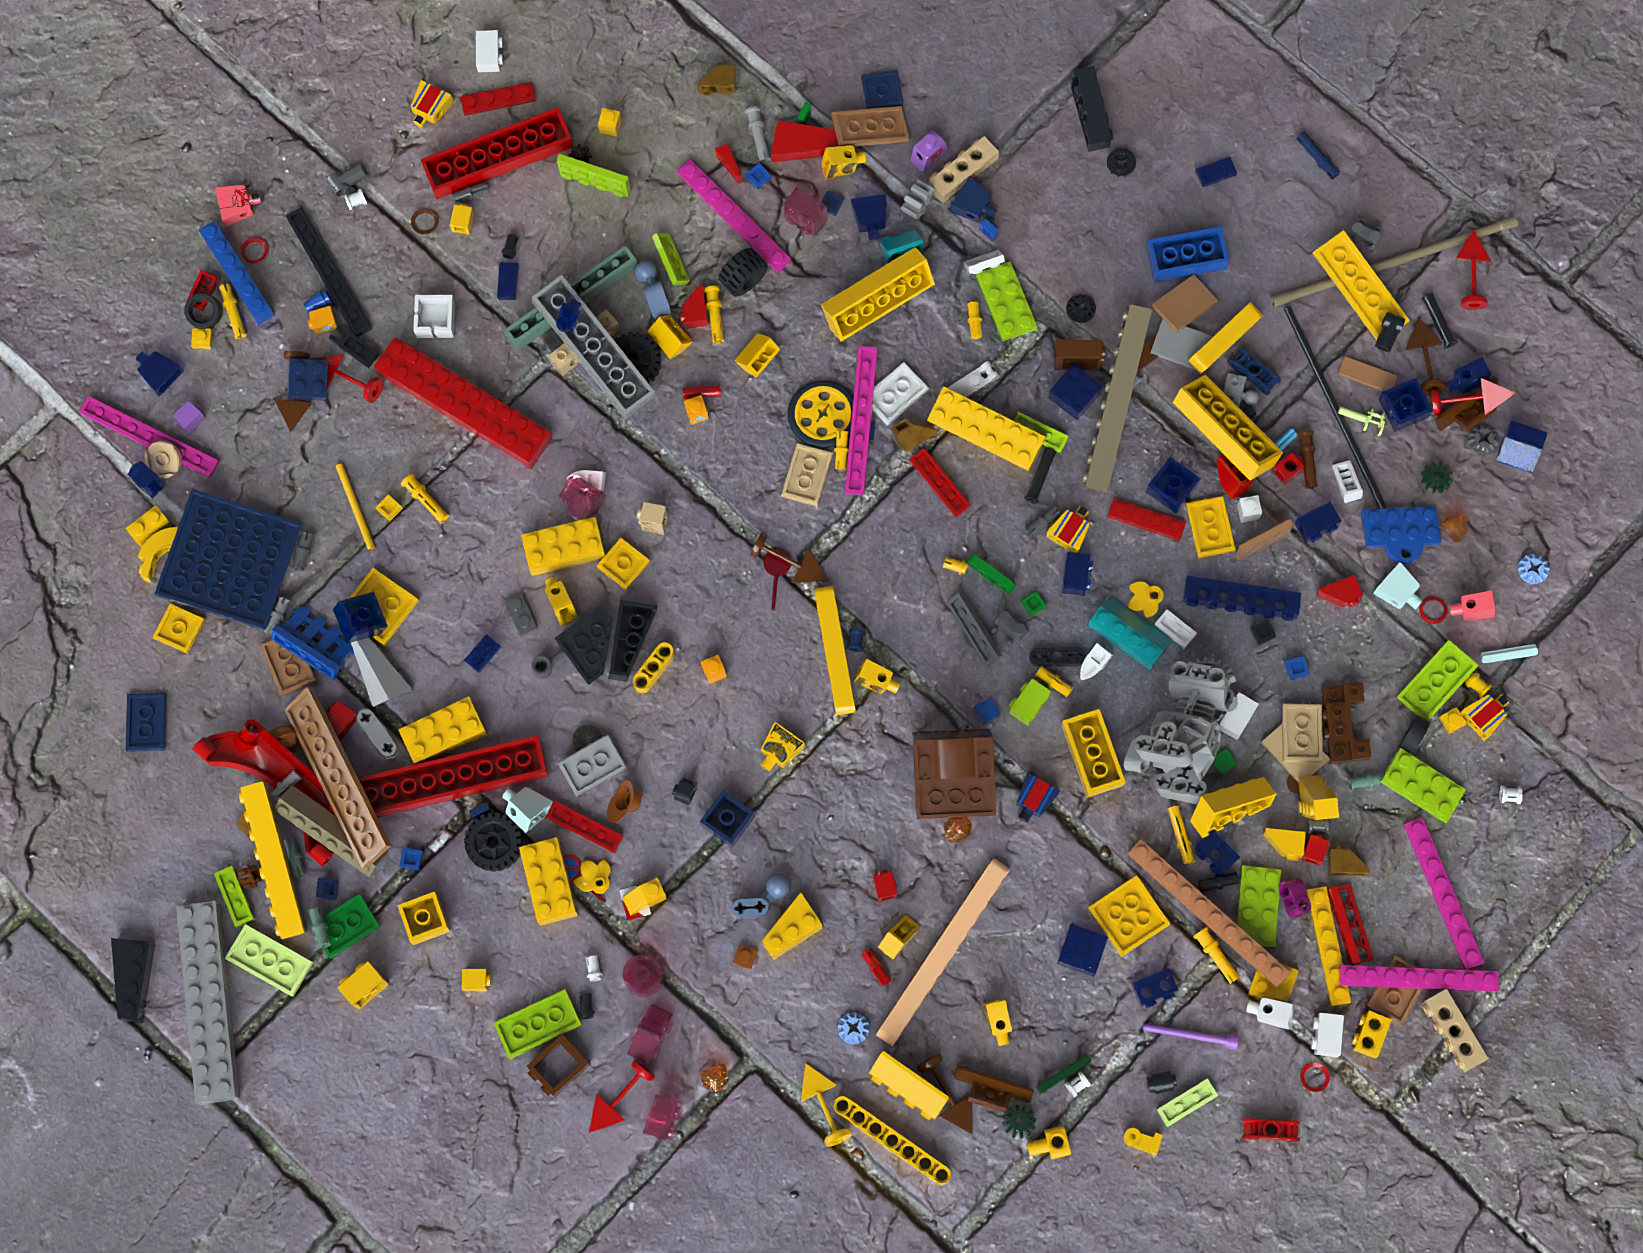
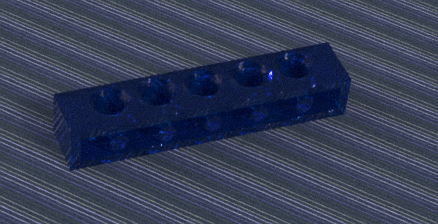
M1187 576L1182 602L1192 607L1203 605L1207 609L1212 610L1223 608L1227 612L1243 611L1246 615H1255L1256 613L1263 614V617L1274 618L1276 616L1282 617V620L1293 621L1299 615L1302 593ZM1205 590L1208 596L1202 597L1198 591ZM1224 593L1227 599L1221 600L1217 594ZM1237 596L1245 597L1246 602L1240 603L1237 600ZM1256 599H1263L1265 605H1258ZM1275 602H1282L1284 608H1277Z

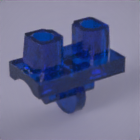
M571 299L568 304H562L556 321L557 329L562 332L569 330L574 332L580 315V302Z
M486 634L464 661L480 673L500 650L501 646Z

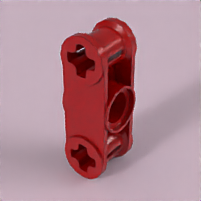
M1242 1118L1244 1133L1241 1139L1300 1142V1138H1298V1125H1300V1121ZM1267 1125H1273L1276 1128L1275 1135L1267 1134Z

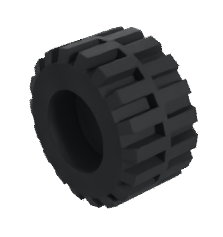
M746 248L735 254L724 265L718 280L734 297H738L750 291L760 282L767 271L768 264L753 248Z

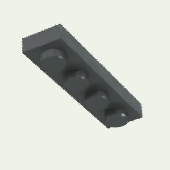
M963 591L958 592L946 602L985 667L990 666L1000 658L1002 654Z

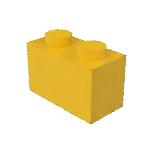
M155 505L125 529L137 544L142 547L153 534L170 528L172 524Z

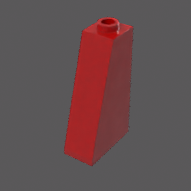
M777 121L771 153L772 162L823 157L826 148L838 147L835 129Z

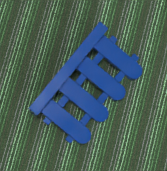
M301 607L298 611L294 609L292 611L293 616L286 624L282 622L280 626L276 625L272 629L271 640L334 681L338 676L339 667L342 668L345 665L344 660L350 653L354 655L349 637L345 641L340 639L341 630L338 627H332L329 631L325 629V619L322 617L311 620L309 618V608ZM303 623L309 625L302 633L297 631ZM321 633L324 637L317 644L314 643L312 640ZM334 643L338 644L339 647L333 654L328 652Z

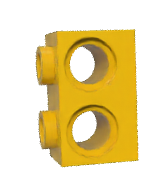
M1368 1011L1365 1015L1362 1014L1358 1023L1361 1026L1360 1031L1355 1033L1352 1039V1044H1354L1353 1050L1374 1059L1377 1058L1392 1019L1372 1011ZM1370 1020H1375L1378 1023L1377 1030L1370 1028ZM1363 1038H1368L1371 1041V1048L1363 1046Z

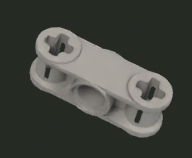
M361 710L357 715V720L366 732L367 737L385 759H396L399 755V748L390 737L391 735L387 729L379 722L371 710ZM365 717L370 719L368 723L365 721ZM390 747L392 752L389 753L386 748Z

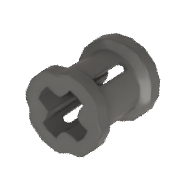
M1307 818L1308 834L1313 832L1329 834V819L1314 820Z

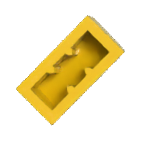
M670 314L660 316L647 331L669 359L681 354L693 342Z
M757 333L734 361L746 372L758 377L780 349L770 337Z

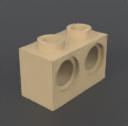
M643 502L642 508L639 507L637 513L638 523L641 524L642 531L665 534L668 521L666 506Z

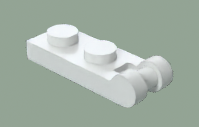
M986 361L979 368L949 386L948 389L969 398L997 380L1000 376L996 371H993L991 363ZM986 372L988 377L984 379L981 374Z

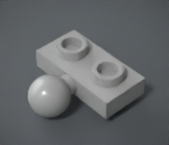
M1228 373L1223 393L1238 408L1242 399L1249 405L1256 404L1259 400L1258 393L1255 390L1244 392L1247 377Z

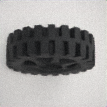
M628 332V335L621 334L620 338L616 337L614 341L628 359H638L636 363L632 364L647 383L653 382L661 369V355L656 343L651 338H648L647 335H641L639 332L635 334Z
M500 813L483 814L480 818L474 819V822L468 826L469 829L466 830L464 847L469 859L477 867L485 871H503V869L511 867L510 865L514 864L521 855L519 847L523 846V837L518 825L511 818ZM492 838H497L499 840L498 844L494 847L489 846V841Z

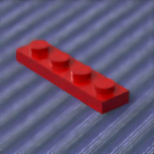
M532 82L460 96L464 116L536 102Z
M925 448L909 459L910 463L955 518L971 508L969 502Z
M1116 498L1113 499L1108 513V518L1180 541L1186 524L1185 521Z
M554 801L545 817L547 820L615 854L624 838L623 835L557 801Z

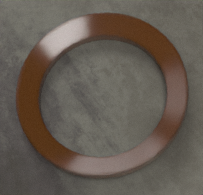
M420 209L411 218V226L418 234H430L438 225L436 214L429 209ZM423 213L432 215L435 220L434 226L428 231L418 230L415 226V219L418 215Z

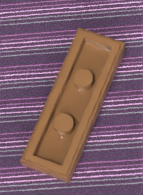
M1344 356L1338 372L1339 376L1388 394L1392 393L1398 375Z

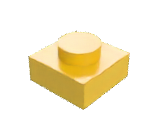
M192 328L191 347L193 349H211L212 329Z
M389 494L375 507L389 522L403 509Z
M1457 707L1439 717L1449 734L1467 724Z

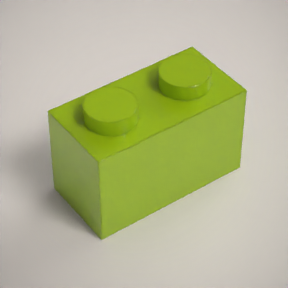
M1033 678L1029 683L1026 681L1020 689L1022 692L1018 698L1014 697L1009 704V707H1011L1009 713L1027 726L1030 725L1051 695L1050 690Z

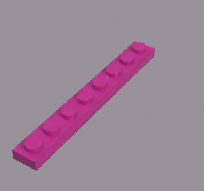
M691 159L677 170V174L777 273L791 262V258Z
M858 347L845 494H865L878 354L877 347Z
M90 396L87 397L79 410L81 415L148 448L152 443L161 440L173 443L180 451L182 465L208 478H211L220 463L217 459Z
M1423 817L1405 823L1403 825L1464 970L1483 965V958Z
M1339 966V986L1499 991L1498 971Z

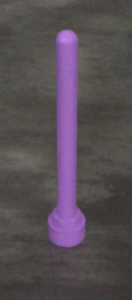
M1147 1023L1143 1025V1030L1147 1032L1225 1044V1047L1231 1050H1237L1238 1034L1231 1033L1230 1035L1220 1036Z

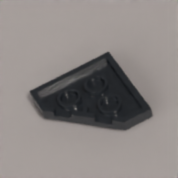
M602 605L554 638L588 685L602 676L605 670L613 620Z

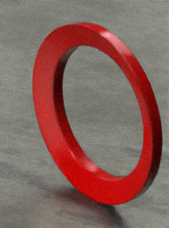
M250 238L241 247V255L249 263H259L268 254L267 244L260 238ZM252 242H259L264 246V255L258 260H250L245 255V248Z
M1438 597L1424 599L1419 607L1421 618L1429 624L1441 623L1446 618L1448 612L1445 602ZM1430 600L1440 602L1444 608L1443 616L1438 620L1427 618L1423 612L1426 602Z
M1309 1063L1302 1069L1300 1080L1307 1090L1319 1092L1327 1087L1330 1075L1324 1065ZM1310 1067H1319L1325 1073V1083L1319 1088H1311L1305 1083L1304 1073Z

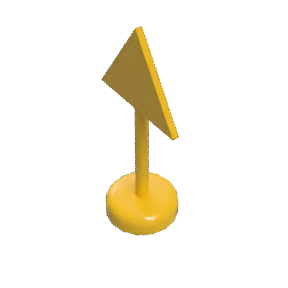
M805 1063L801 1102L817 1095L832 1129V1133L825 1137V1145L830 1147L849 1139L852 1134L846 1128L837 1130L821 1094L837 1085Z

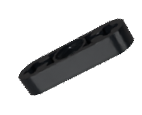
M1080 647L1035 648L1029 656L1030 663L1035 667L1079 666L1085 660V652ZM1046 652H1049V662H1046L1047 658H1041L1040 662L1033 658L1036 656V653H1039L1041 657H1046ZM1065 652H1069L1068 656H1073L1074 652H1078V655L1082 657L1078 661H1075L1074 657H1069V662H1066ZM1053 653H1061L1063 659L1060 662H1055L1052 659Z

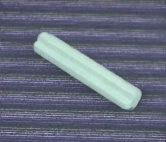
M1536 644L1486 651L1480 653V659L1485 664L1535 656L1538 654V648Z

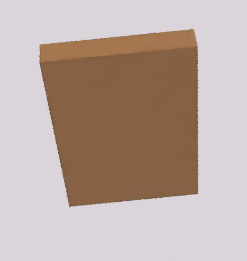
M1193 274L1155 301L1152 307L1177 333L1215 306L1218 300Z
M1287 519L1240 544L1236 553L1238 561L1288 536L1294 525L1291 519Z
M272 640L260 644L281 697L317 682L311 665Z
M1396 955L1393 956L1388 967L1417 968ZM1376 987L1366 1007L1379 1015L1392 1019L1393 1023L1401 1027L1422 989Z

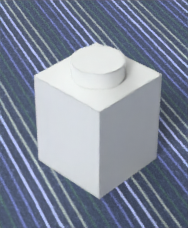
M1259 496L1239 499L1237 508L1240 522L1259 520L1262 515Z

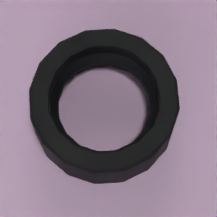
M198 293L192 295L187 300L184 313L191 325L196 328L209 329L219 323L222 317V307L216 297L206 293ZM200 300H207L213 305L214 314L209 321L200 322L193 315V307Z
M1417 715L1399 746L1413 754L1426 734L1431 722Z

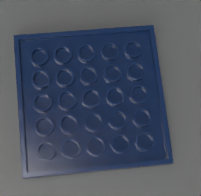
M192 489L154 595L265 630L296 545L302 523Z

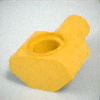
M1063 1125L1044 1130L1045 1138L1026 1143L1029 1156L1049 1152L1052 1160L1071 1155ZM1055 1137L1061 1138L1063 1141L1062 1147H1054L1052 1139Z

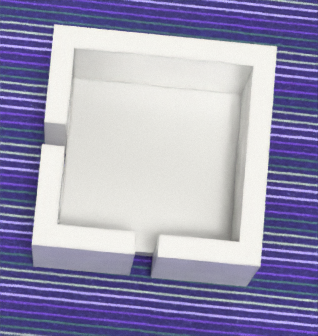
M415 295L414 333L416 337L434 338V334H436L437 338H454L455 301L453 295Z

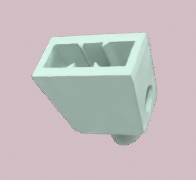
M1400 562L1373 593L1398 609H1401L1406 602L1416 609L1423 601L1414 594L1420 587L1419 583Z
M524 787L518 793L509 788L503 794V798L508 801L506 814L526 833L547 816L553 802L528 787Z

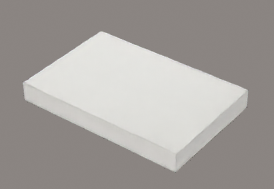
M903 362L874 387L872 410L888 426L929 391V387Z

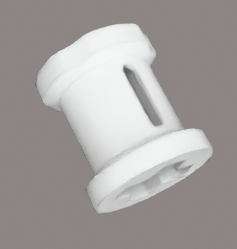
M358 189V192L344 195L349 210H352L355 206L367 204L361 189Z
M1501 785L1499 791L1500 803L1509 801L1521 804L1522 787L1505 788V786Z
M1081 1071L1070 1082L1066 1081L1064 1083L1073 1097H1076L1077 1093L1085 1087L1091 1086Z

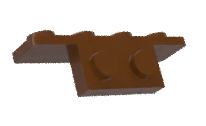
M1495 376L1488 380L1498 385V379ZM1482 385L1476 390L1471 391L1467 396L1483 394ZM1483 399L1456 402L1452 407L1436 417L1437 429L1442 431L1453 422H1456L1468 432L1497 411V409L1494 408L1485 415Z
M957 1066L954 1076L956 1080L972 1084L969 1102L1004 1113L1007 1112L1011 1097L1030 1103L1034 1089L1026 1085H1019L1007 1079H1000L988 1073L972 1070L969 1067Z

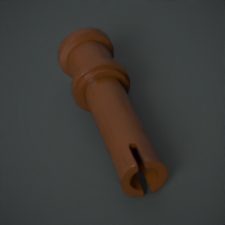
M1304 430L1297 433V437L1300 440L1299 452L1302 454L1306 489L1318 487L1314 462L1316 447L1313 446L1312 436L1314 431Z

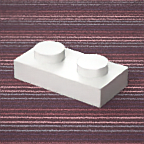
M995 250L964 261V265L970 274H977L985 268L997 267L1000 263L1005 262L1003 254L999 250Z
M1166 610L1154 625L1183 649L1187 647L1197 634L1169 610Z

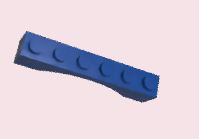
M212 221L200 228L201 236L257 324L260 325L274 316L272 310L216 222Z

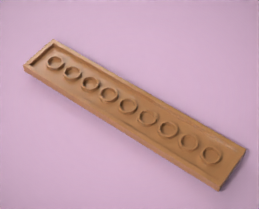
M306 687L284 711L361 868H368L391 847V844L313 687Z

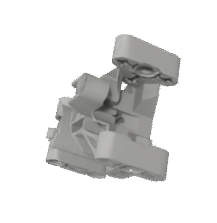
M1205 657L1203 662H1200L1199 658H1197L1196 663L1190 661L1187 664L1184 661H1178L1172 665L1171 672L1173 675H1171L1169 680V692L1171 699L1178 702L1175 712L1159 711L1151 727L1150 736L1141 735L1132 740L1124 760L1125 770L1144 773L1148 769L1150 762H1153V767L1163 769L1164 773L1155 776L1153 781L1158 794L1163 798L1198 805L1200 797L1205 793H1210L1206 783L1201 780L1213 763L1221 743V729L1218 722L1212 721L1213 716L1215 715V710L1231 712L1238 705L1237 699L1230 689L1231 683L1236 681L1233 671L1229 669L1227 663L1223 665L1222 660L1216 663L1214 657L1210 662Z

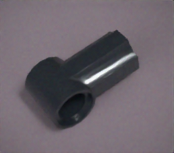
M1387 312L1382 321V329L1375 347L1379 350L1390 352L1397 334L1403 328L1405 319Z

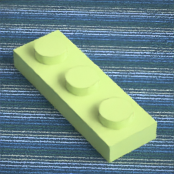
M1207 1078L1156 1111L1166 1127H1169L1218 1097V1094Z

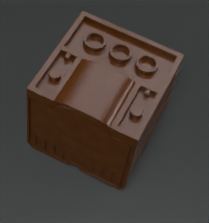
M967 729L912 732L917 819L996 816L994 748L991 730Z

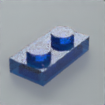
M1231 157L1197 168L1195 171L1202 188L1237 175Z
M499 262L498 300H516L518 263Z

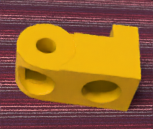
M1129 1128L1124 1133L1123 1140L1129 1147L1156 1156L1163 1135L1155 1132L1154 1137L1140 1133L1136 1128Z

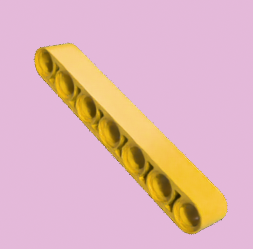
M833 585L814 588L836 716L854 713L855 705Z
M840 1096L835 1100L834 1110L843 1119L936 1184L945 1185L949 1182L951 1172L945 1165L849 1098ZM840 1101L848 1103L846 1111H839L837 1109V1104ZM858 1112L863 1113L865 1116L864 1121L861 1123H857L853 1119V1116ZM871 1125H880L881 1132L879 1134H872L870 1132ZM888 1136H896L898 1143L895 1146L888 1145L886 1142ZM906 1147H911L914 1150V1155L910 1158L903 1155V1149ZM924 1158L931 1162V1166L928 1169H922L919 1165V1162ZM939 1170H944L947 1173V1179L944 1181L938 1180L936 1173Z

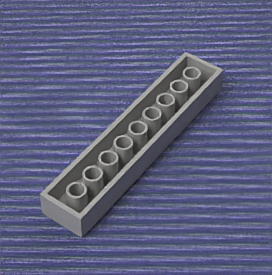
M216 901L176 906L195 1103L203 1105L240 1099L221 907Z

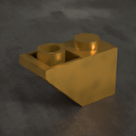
M716 65L698 82L699 94L712 95L720 93L722 95H730L735 93L734 65Z
M907 418L890 428L898 446L905 452L915 449L917 445L931 439L933 435L938 433L929 423Z

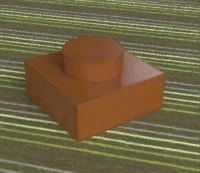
M739 944L732 963L751 970L758 951Z

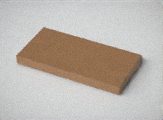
M902 106L833 111L831 114L838 146L908 142L910 139Z

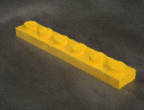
M1325 886L1308 889L1306 893L1311 902L1310 913L1330 1006L1350 1004L1351 998L1348 986H1339V966L1343 965L1327 888Z

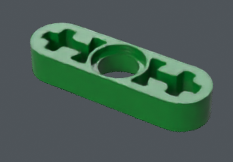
M971 554L967 559L966 563L973 570L1006 594L1010 595L1016 586L1011 580L977 555Z

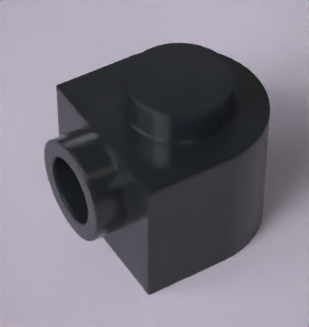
M685 778L682 781L680 780L679 785L676 784L672 791L674 800L690 805L697 790L693 785L694 782Z

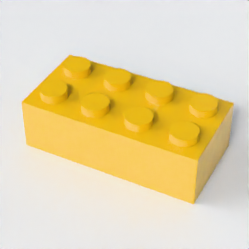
M596 517L521 535L529 571L532 576L601 560L605 557Z
M469 696L399 729L414 764L436 760L487 736Z
M1100 709L1063 720L1061 727L1086 797L1088 798L1124 786L1125 779Z
M555 837L519 847L537 923L542 926L578 916L559 839Z

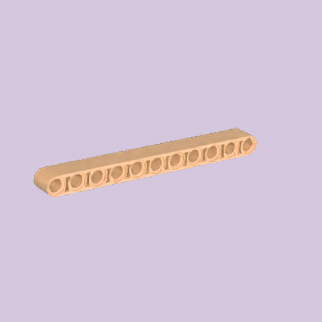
M995 858L992 859L876 1034L877 1037L893 1047L1010 871L1009 867Z

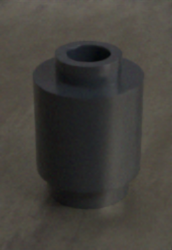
M1170 1071L1151 1074V1077H1147L1150 1093L1159 1094L1174 1091V1086H1177L1175 1074H1171Z

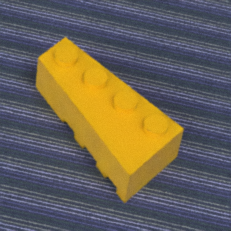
M1322 775L1298 777L1300 801H1298L1299 813H1302L1304 817L1314 820L1339 818L1337 796L1330 790L1329 785H1326Z
M1264 777L1251 779L1241 784L1237 783L1232 787L1221 788L1216 792L1205 793L1200 797L1190 822L1201 837L1205 838L1209 836L1208 832L1213 829L1216 831L1224 829L1223 825L1230 821L1236 823L1246 814L1251 816L1270 807L1277 793Z

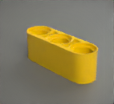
M660 643L635 674L633 685L638 693H647L673 661L674 650L669 643ZM664 649L670 651V654L666 657L660 655ZM653 664L659 666L655 672L649 671V667ZM641 679L647 681V684L643 687L637 685V682Z

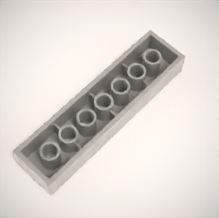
M562 275L532 296V303L624 419L655 397V391Z

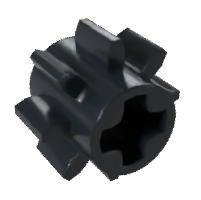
M580 143L578 146L571 147V153L568 154L569 157L589 163V158H592L591 153H589L590 149L587 146L583 148Z

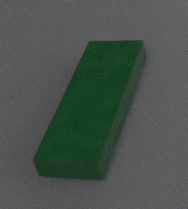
M1085 1055L1038 1085L1037 1091L1040 1095L1091 1063V1059L1088 1055Z

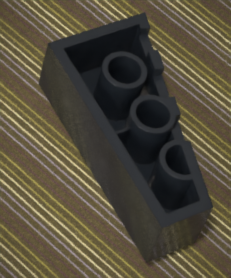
M1090 66L1073 70L1070 87L1088 152L1110 147L1111 140H1113V133L1108 128V115L1104 110V101L1100 93L1095 67Z
M620 600L608 679L628 681L657 612L658 605Z
M111 938L117 1018L125 1022L143 1023L155 945L146 941Z

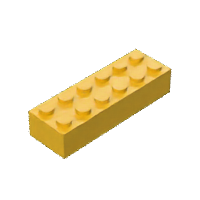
M914 247L821 304L830 330L840 341H843L932 287L935 283L927 259Z
M1206 375L1183 386L1173 401L1179 410L1250 481L1273 468L1283 453Z
M944 386L927 421L1027 471H1031L1047 438Z

